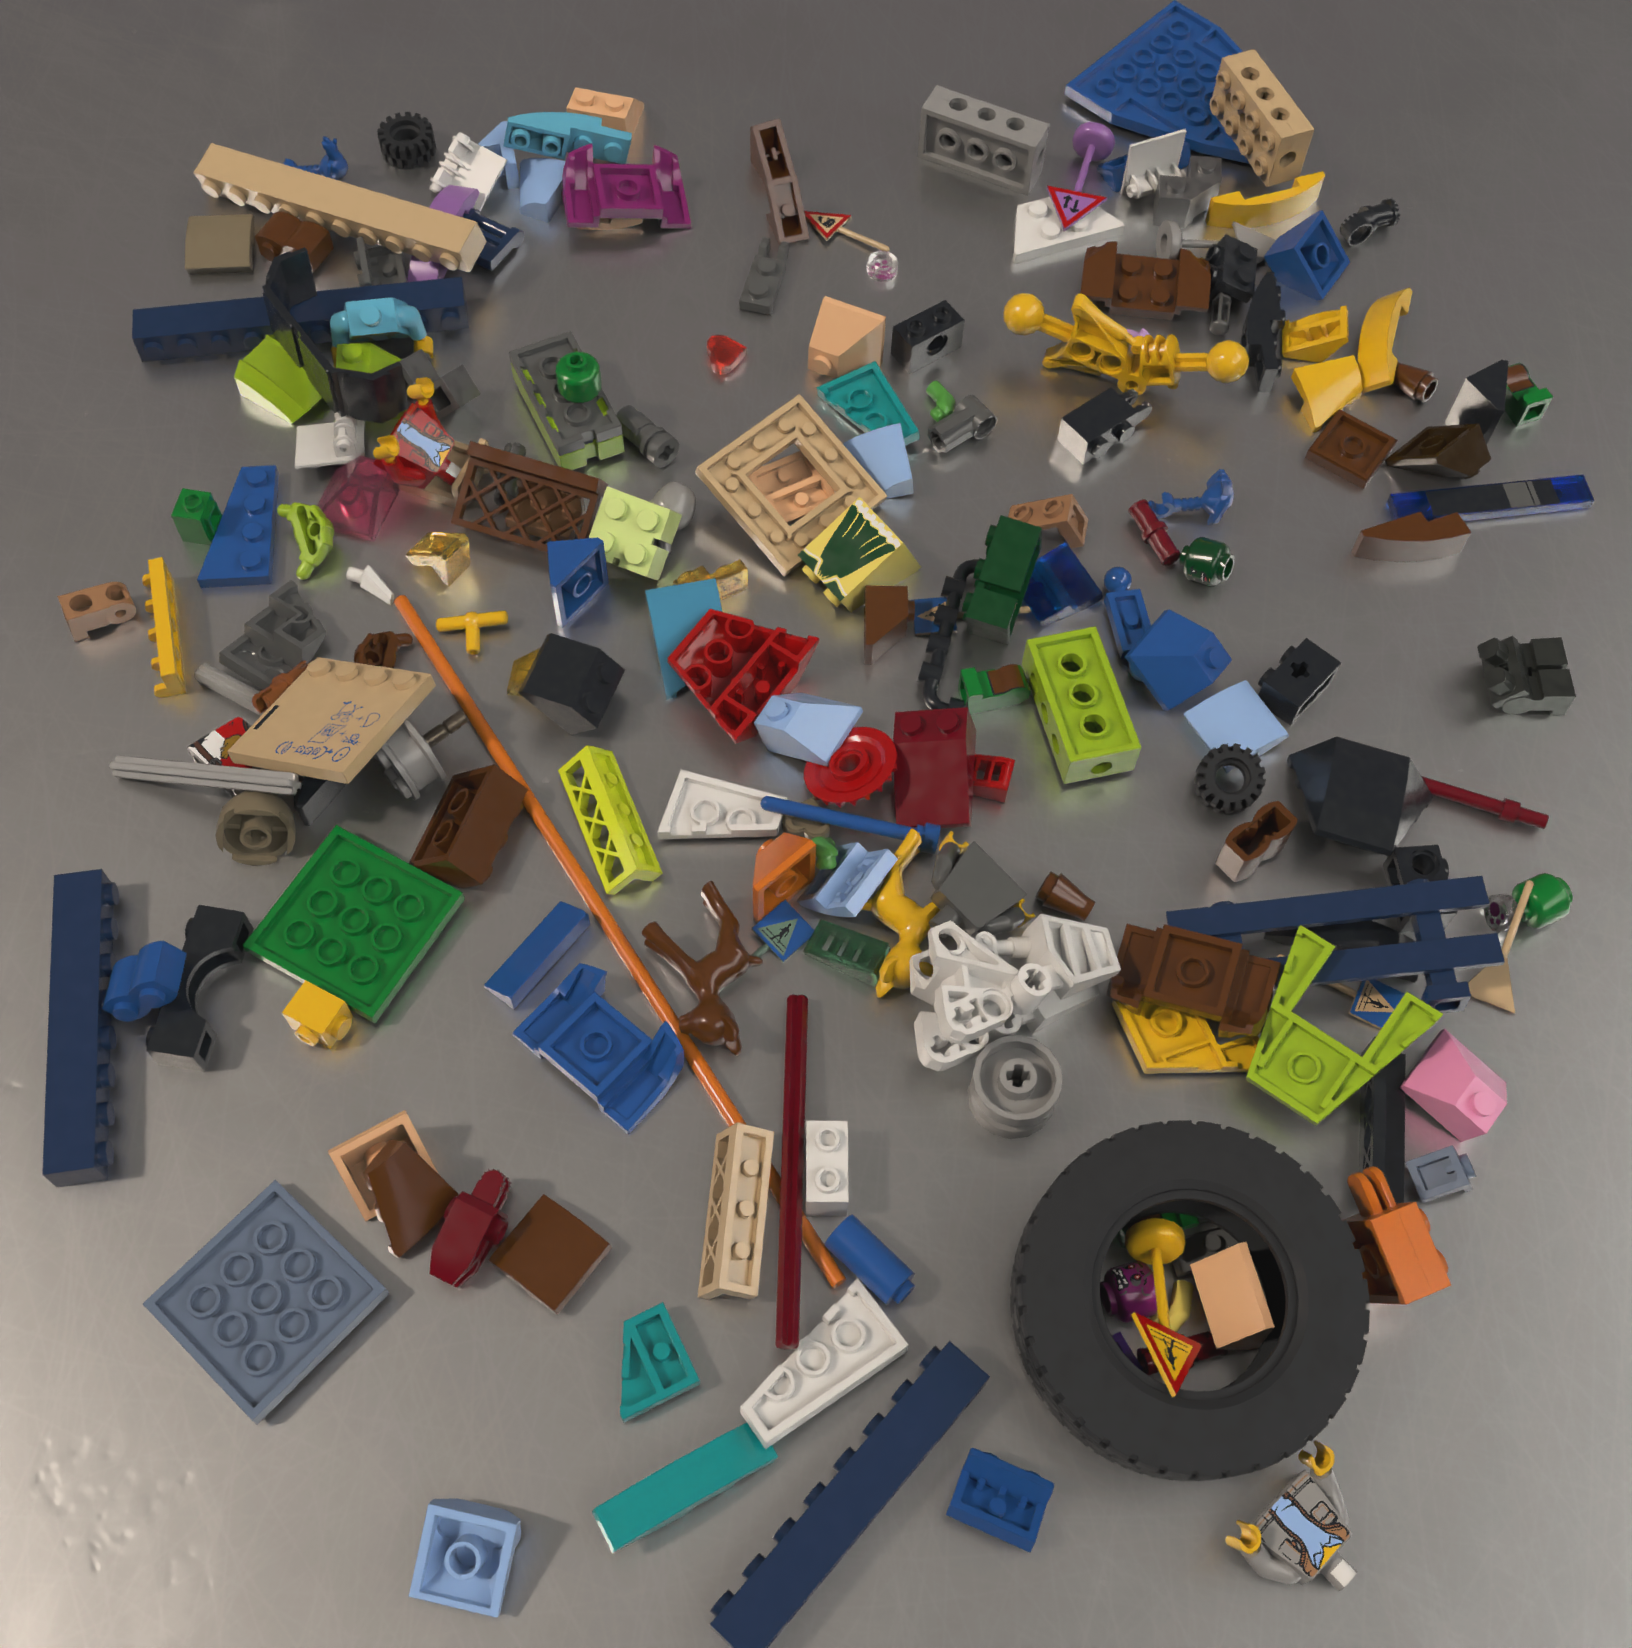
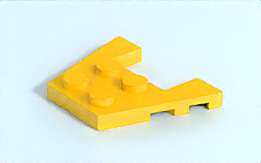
M1116 1000L1112 1002V1006L1144 1074L1248 1072L1260 1039L1258 1035L1244 1036L1219 1045L1204 1017L1144 1002L1139 1016L1127 1010V1007Z

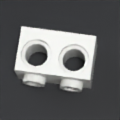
M806 1121L805 1215L847 1217L849 1203L848 1121Z

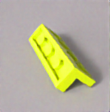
M586 745L564 764L558 772L606 894L615 895L634 879L653 882L663 873L613 751ZM582 766L585 773L582 786L578 787L573 773ZM590 794L594 795L597 801L593 818L589 816L587 811ZM603 825L607 826L609 831L606 849L602 848L599 841ZM616 856L619 857L624 872L614 879L612 867Z

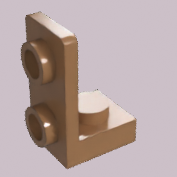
M1073 494L1012 505L1010 507L1009 518L1041 527L1042 530L1057 528L1058 533L1065 538L1071 548L1084 546L1089 519Z

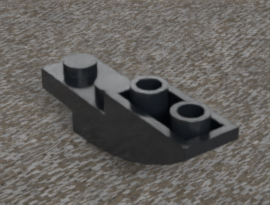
M1267 272L1255 290L1240 339V344L1249 355L1248 367H1254L1258 392H1271L1275 379L1280 377L1282 371V362L1280 358L1276 357L1277 335L1279 329H1283L1285 326L1286 314L1285 310L1280 308L1281 287L1276 285L1274 272Z

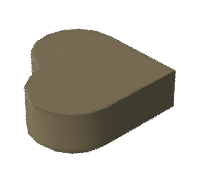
M814 796L801 802L821 807ZM783 815L782 829L786 833L808 839L828 837L830 834L829 824Z

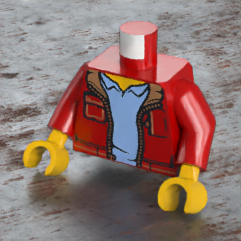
M428 377L416 378V384L408 387L407 395L411 399H417L415 404L412 403L400 417L390 435L378 437L377 442L381 446L374 448L373 455L376 459L373 465L388 472L395 484L425 489L437 476L452 486L461 471L459 466L447 459L455 442L445 431L436 415L430 398L434 394L432 380Z

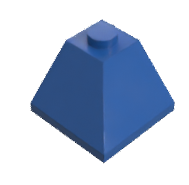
M1323 210L1317 211L1278 237L1264 255L1268 267L1274 272L1275 278L1279 283L1316 301L1324 299L1350 263Z
M1170 609L1164 610L1125 656L1164 711L1174 708L1213 684L1232 661L1213 632Z

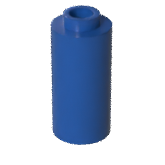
M853 1214L842 1221L826 1240L824 1246L885 1305H888L893 1300L899 1305L915 1288V1285L911 1282L915 1273Z

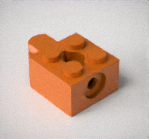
M1371 1166L1364 1169L1362 1173L1356 1172L1348 1176L1347 1184L1360 1213L1346 1218L1342 1222L1347 1221L1356 1240L1353 1242L1354 1249L1360 1250L1365 1268L1362 1278L1367 1279L1370 1303L1407 1305L1451 1286L1447 1276V1262L1442 1253L1435 1248L1429 1234L1431 1229L1429 1220L1423 1210L1418 1208L1417 1203H1396L1385 1176L1378 1167Z

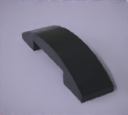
M1372 920L1307 927L1308 930L1334 945V951L1416 942L1410 937ZM1298 929L1265 932L1263 939L1292 947ZM1418 974L1396 978L1415 983L1418 979Z

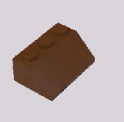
M495 764L453 775L409 864L454 887L462 889L482 885L493 871L492 863L498 851L504 847L508 840L507 832L513 820L523 809L522 801L528 789Z

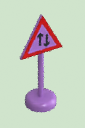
M1097 122L1081 124L1074 133L1072 139L1073 148L1077 155L1084 159L1074 191L1047 185V191L1064 232L1107 201V197L1081 192L1091 161L1098 162L1106 159L1111 155L1115 145V136L1112 131L1105 125Z

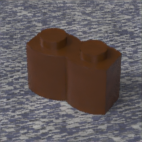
M281 211L275 212L255 235L259 252L265 259L271 262L276 256L286 252H294L305 247L308 250L312 273L316 271L334 249L330 233L326 228L314 222L301 221L297 217Z
M1280 801L1264 805L1256 812L1251 822L1243 823L1229 833L1215 864L1233 882L1248 878L1257 870L1261 861L1271 859L1282 851L1298 819Z

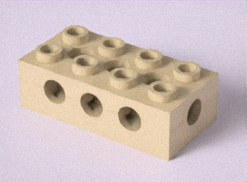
M1255 49L1222 57L1219 72L1216 75L1213 95L1210 99L1212 114L1220 121L1227 135L1233 139L1240 153L1245 156L1253 167L1255 174L1261 178L1266 187L1299 177L1314 133V127Z

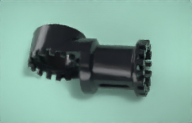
M1390 198L1372 207L1370 205L1360 207L1358 213L1353 214L1354 217L1350 215L1349 220H1344L1345 224H1341L1342 227L1339 228V232L1349 245H1358L1365 241L1378 227L1398 224L1400 219L1398 218L1400 213H1397L1399 208L1396 209L1398 204H1395L1396 201Z

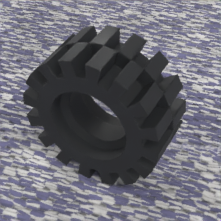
M399 112L395 113L394 119L388 116L386 118L387 123L383 121L380 123V129L378 128L377 134L383 159L386 162L389 161V165L392 167L397 164L398 169H404V166L408 165L410 170L414 169V164H417L420 168L424 166L423 160L429 163L432 160L431 156H435L436 143L431 122L429 123L425 116L421 119V115L415 113L412 117L411 112H405V116H401Z
M1227 743L1222 744L1217 749L1214 747L1204 756L1195 771L1194 785H1197L1198 788L1196 790L1197 796H1202L1204 799L1202 803L1206 807L1211 805L1214 807L1212 811L1217 813L1225 811V814H1232L1235 811L1238 813L1244 811L1259 798L1262 793L1261 790L1265 786L1266 779H1263V775L1266 773L1265 767H1260L1259 764L1262 760L1258 755L1256 757L1252 756L1250 753L1253 750L1250 748L1241 749V744L1234 743L1233 746H1228ZM1227 765L1238 768L1244 778L1242 788L1236 792H1225L1220 789L1215 779L1219 768Z

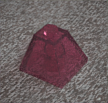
M359 456L335 470L317 505L333 523L334 532L372 542L375 541L400 491L399 484L393 482L388 472L373 465L375 459Z

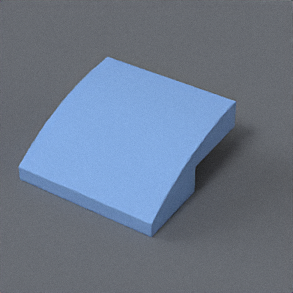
M1247 680L1216 693L1184 713L1185 719L1209 751L1214 747L1216 749L1219 748L1222 744L1228 743V746H1233L1236 743L1241 744L1240 748L1243 750L1247 747L1253 750L1250 753L1252 756L1257 754L1260 757L1289 737L1287 731ZM1227 765L1222 768L1228 773L1235 767Z
M859 842L839 845L837 847L839 856H836V868L821 869L797 902L802 907L819 913L837 917H856L898 860L889 849L867 852Z

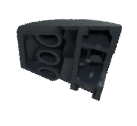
M1337 736L1290 754L1287 759L1289 768H1294L1297 775L1295 780L1296 787L1302 789L1305 796L1303 806L1314 835L1389 857L1407 835L1412 824L1416 823L1425 807L1429 806L1433 799L1432 793L1410 757Z

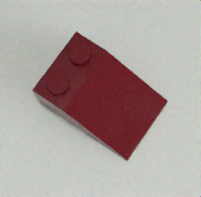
M968 707L895 712L893 743L899 757L896 760L898 770L894 772L896 824L914 828L917 827V824L925 826L926 822L941 825V828L971 827L976 728Z

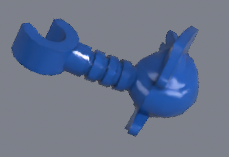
M323 137L322 146L327 154L322 158L319 165L298 166L293 160L285 158L283 163L287 166L338 181L346 176L348 171L347 161L338 150L337 139L333 138L332 142L328 137Z
M1219 469L1207 481V489L1200 498L1191 497L1188 499L1182 498L1181 500L1180 498H1174L1168 492L1162 493V504H1157L1154 501H1149L1148 503L1157 518L1168 517L1173 512L1203 509L1207 514H1210L1207 524H1218L1225 511L1233 503V484L1225 470Z

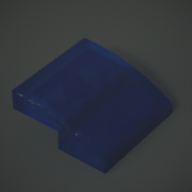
M1064 542L1037 559L1024 602L1030 607L1031 612L1042 626L1062 620L1092 606L1103 599V594L1069 545Z

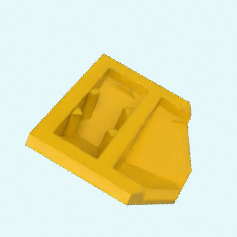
M1343 305L1338 310L1323 311L1293 322L1286 320L1285 326L1282 329L1283 357L1317 363L1326 360L1349 342L1347 306Z

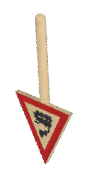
M804 211L806 220L826 241L836 232H839L884 252H889L890 250L887 245L843 228L842 226L851 218V215Z

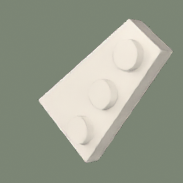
M680 770L657 831L658 839L775 837L778 835L783 814L763 810L760 802L765 796L788 800V798Z

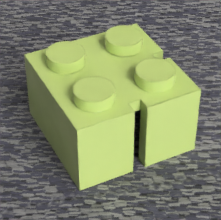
M607 486L589 538L598 537L603 540L606 562L659 581L669 551L654 546L655 538L672 545L682 515Z

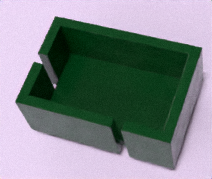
M1000 515L997 526L991 524L985 540L987 556L985 559L979 558L973 575V579H976L974 593L967 592L961 612L964 613L963 621H966L968 633L1005 645L1009 644L1042 548L1041 527Z

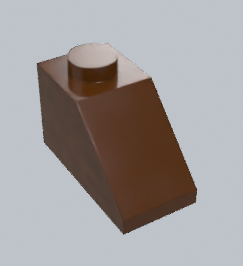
M865 585L864 665L873 664L906 636L908 622H914L915 601L908 600V586Z

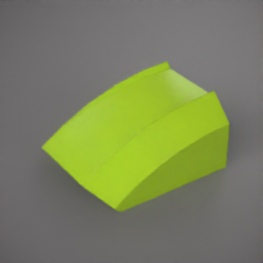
M266 334L265 339L243 360L239 359L234 379L240 395L290 424L307 413L322 398L309 381L306 371L295 364L274 335Z

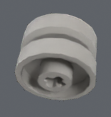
M1021 1035L1004 1036L987 1044L976 1058L967 1092L970 1111L977 1122L993 1135L1008 1139L1028 1137L1041 1130L1052 1116L1055 1105L1060 1097L1063 1078L1059 1062L1049 1048L1033 1038Z

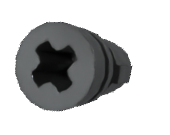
M628 405L618 411L616 416L622 425L623 435L636 447L640 448L642 455L648 458L650 462L656 467L662 468L675 459L680 446L679 442L662 427H657L642 412H638L633 406Z

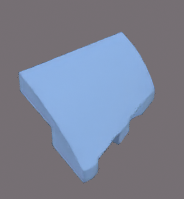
M528 158L520 162L521 215L546 223L550 222L562 203L561 192L563 191V168L565 161L551 158Z
M900 423L866 432L842 443L887 494L886 499L914 494L913 478Z

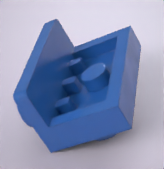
M971 1448L960 1472L946 1515L1031 1553L1046 1505L1055 1485L1033 1471L1024 1470L1005 1462L992 1453Z

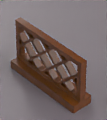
M473 441L469 442L466 454L470 456L451 524L547 553L546 543L551 540L558 541V536L572 528L578 539L589 538L600 499L604 496L606 487L609 484L600 478ZM478 467L489 470L494 480L492 484L480 491L474 482ZM497 473L504 474L506 476L499 479ZM514 478L521 479L526 492L510 500L503 485ZM529 482L534 483V484H538V485L535 486V487H533V488H531ZM548 487L554 490L559 501L542 510L535 494ZM498 488L505 504L489 512L482 497ZM560 491L568 493L570 495L563 498ZM530 497L538 513L521 521L514 506ZM578 497L589 499L586 514L574 519L567 503ZM477 500L484 516L474 522L463 520L466 506ZM562 507L570 523L553 531L546 515ZM509 509L517 525L505 532L499 531L493 518ZM541 519L549 535L538 541H533L530 539L525 527ZM488 521L491 528L483 526L482 524ZM581 523H583L582 528H581V531H580L578 525L581 524ZM520 531L523 537H519L513 534Z

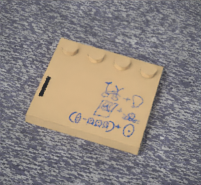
M317 657L308 664L307 669L236 741L227 753L233 763L274 771L294 772L301 776L349 784L402 725L405 719L410 716L433 690L436 684L429 673Z

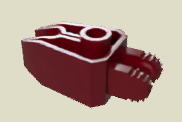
M488 1169L487 1172H484V1175H481L482 1179L478 1180L471 1195L462 1191L450 1201L444 1213V1224L432 1246L430 1274L456 1288H459L479 1271L493 1245H498L507 1231L508 1215L502 1212L501 1209L512 1187L510 1186L509 1178L500 1173L499 1170Z

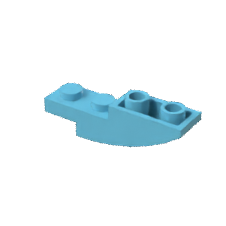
M536 112L508 117L503 146L565 160L566 152L570 153L575 149L592 143L593 158L617 164H626L632 133L604 127L600 117L565 112Z

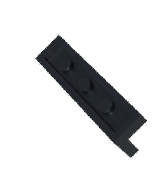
M1376 1036L1371 1040L1368 1046L1361 1053L1362 1057L1371 1045V1043L1373 1042V1040L1376 1038ZM1403 1053L1399 1054L1360 1090L1359 1172L1362 1173L1364 1169L1371 1166L1378 1167L1383 1172L1396 1203H1404L1405 1092L1399 1088L1405 1080L1406 1054Z

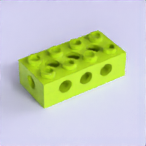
M1096 626L1028 639L1026 641L1022 666L1063 783L1068 784L1134 770L1141 751V745Z

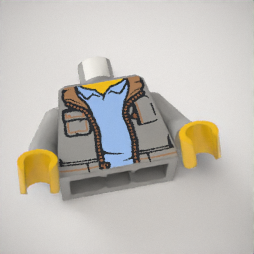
M1315 1440L1314 1445L1317 1448L1315 1458L1304 1450H1301L1298 1454L1300 1462L1311 1468L1310 1474L1304 1470L1294 1476L1251 1524L1237 1520L1236 1524L1240 1526L1242 1534L1239 1536L1240 1539L1227 1535L1225 1542L1231 1548L1240 1550L1242 1556L1260 1577L1289 1585L1294 1583L1303 1585L1313 1580L1320 1572L1338 1591H1341L1357 1574L1352 1565L1338 1552L1350 1539L1352 1532L1347 1526L1349 1517L1340 1487L1332 1469L1335 1460L1334 1452L1330 1447Z

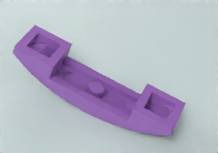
M448 185L439 192L429 208L463 217L464 213L468 214L471 208H474L479 196V190ZM411 255L408 282L443 279L447 268L433 261L423 262Z

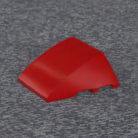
M709 609L667 658V662L735 744L757 736L758 731L754 721L771 696L791 694L796 688L820 638L808 635V638L788 634L787 629L781 627L773 630L755 625L751 619Z

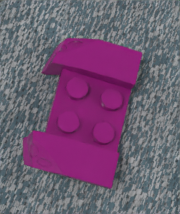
M592 143L568 153L563 168V201L568 227L599 228L600 218L659 219L660 228L691 229L678 157L674 153L654 145L652 165L593 164Z

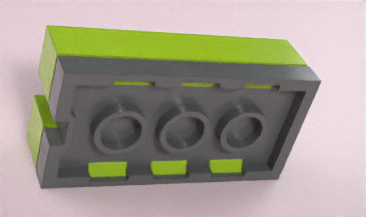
M570 331L510 351L509 356L513 379L557 465L565 469L574 470L586 466V459L598 456L599 460H603L623 453L624 442L622 425L602 388L598 396L585 403L567 401L558 390L556 364L559 359L571 352H582Z

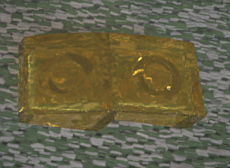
M739 559L730 565L721 566L715 573L710 575L702 565L693 571H686L681 574L678 579L673 581V585L715 578L720 600H723L748 589V568Z

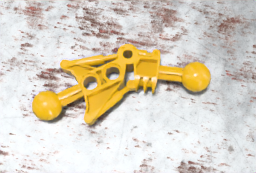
M1021 293L1014 295L1004 306L1003 321L1015 335L1026 336L1038 330L1062 341L1046 349L1042 361L1044 367H1064L1097 376L1105 374L1118 379V388L1123 393L1127 392L1128 389H1134L1138 392V395H1141L1145 392L1147 386L1167 385L1170 389H1177L1181 378L1180 372L1208 371L1215 381L1228 384L1238 381L1244 376L1249 365V355L1246 349L1240 343L1231 340L1217 343L1211 348L1209 353H1180L1178 339L1173 334H1169L1167 339L1161 334L1156 335L1155 339L1151 335L1133 337L1127 332L1126 328L1101 312L1084 294H1077L1071 308L1075 322L1074 325L1046 314L1041 301L1033 294Z

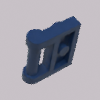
M471 208L468 214H463V218L478 223L487 241L475 263L488 270L493 271L513 248H519L523 243L524 231L516 227L508 228L484 217L475 208Z

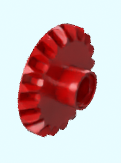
M853 727L840 749L831 756L828 767L806 762L804 769L805 784L817 801L822 800L827 806L835 803L842 808L846 802L856 806L861 798L870 801V794L874 791L882 792L883 784L892 782L891 773L898 770L896 760L899 757L895 744L881 730L872 727Z

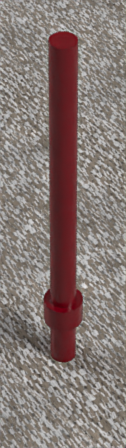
M1421 776L1432 795L1498 815L1497 819L1512 824L1518 821L1541 829H1545L1549 815L1520 807V802L1507 798L1501 801Z

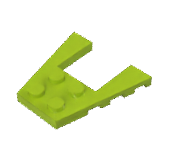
M1300 925L1245 1080L1314 1126H1317L1437 1023L1443 1014L1409 992H1406L1363 1057L1292 1012L1335 949L1334 945Z

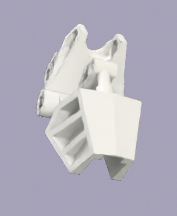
M1040 914L1027 927L1021 937H1009L1007 940H996L991 933L985 931L978 933L975 938H972L951 920L931 928L928 932L929 949L913 955L909 960L911 995L934 1006L935 1011H920L914 1022L919 1060L925 1067L937 1072L947 1070L977 1056L987 1044L996 1039L1015 1035L1023 1024H1026L1030 1032L1034 1034L1094 1001L1100 995L1098 983L1116 976L1121 971L1108 928ZM939 934L952 936L956 940L957 949L948 950L940 941ZM999 956H1008L1011 959V965ZM925 961L933 965L932 977H928L921 972L919 968L920 962ZM990 1001H993V1002H995V1004H993L992 1006H990V1005H989V1002H990ZM975 1039L978 1044L974 1045L968 1042ZM949 1042L952 1045L944 1055L941 1052L934 1053L931 1049L932 1047L940 1049Z

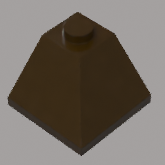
M1479 424L1430 426L1423 429L1385 459V463L1389 467L1440 477L1468 479L1476 476L1480 472V468L1491 460V456Z

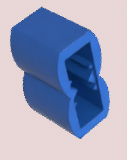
M156 941L142 947L138 955H131L118 960L111 972L102 1009L113 1014L120 1021L132 1022L146 1016L151 1008H159L169 1004L178 995L187 953L166 941Z

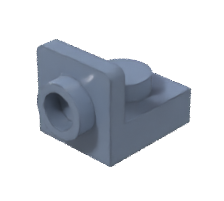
M1453 1145L1405 1162L1423 1203L1460 1190L1465 1192L1471 1191L1473 1187L1469 1179L1477 1177L1466 1153L1458 1155Z

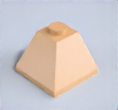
M825 296L822 300L809 343L808 369L822 375L839 378L874 361L880 367L883 363L886 316Z

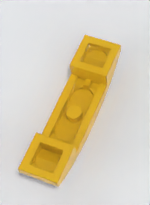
M1321 171L1295 177L1293 186L1290 189L1244 199L1240 191L1212 197L1205 222L1208 226L1233 228L1232 223L1235 221L1248 228H1254L1287 220L1306 210L1318 199L1325 174Z
M1410 287L1377 299L1365 316L1358 346V367L1363 394L1393 384L1398 360L1392 353V347L1399 317L1408 314L1413 292Z

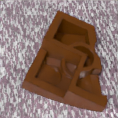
M390 1139L363 1171L368 1190L375 1195V1211L378 1220L385 1224L391 1241L388 1249L394 1257L400 1258L421 1240L444 1216L450 1201L459 1195L404 1141Z

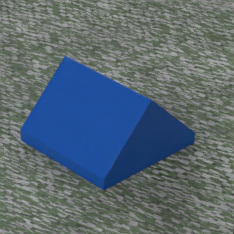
M598 537L547 542L551 592L557 625L562 628L609 584L604 542Z

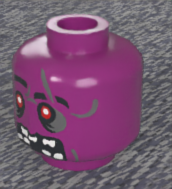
M1134 1261L1107 1270L1104 1275V1282H1100V1299L1108 1316H1115L1122 1323L1134 1322L1131 1316L1134 1312L1146 1318L1157 1314L1153 1271L1146 1263Z

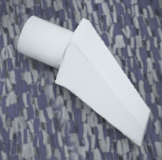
M367 565L364 570L349 567L346 574L347 580L360 583L361 589L368 591L387 604L393 605L394 593L371 566Z

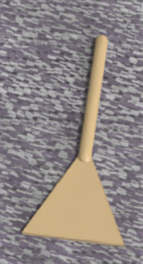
M1531 880L1525 883L1502 946L1504 965L1484 967L1468 982L1472 998L1511 1013H1515L1507 957L1534 885Z

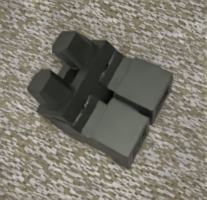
M1510 636L1501 641L1497 638H1492L1478 645V653L1482 660L1485 674V686L1488 689L1492 706L1495 708L1502 706L1503 711L1508 714H1521L1527 711H1549L1550 715L1566 714L1576 694L1570 669H1566L1568 661L1562 637L1531 639L1529 643L1521 644L1518 643L1515 637Z

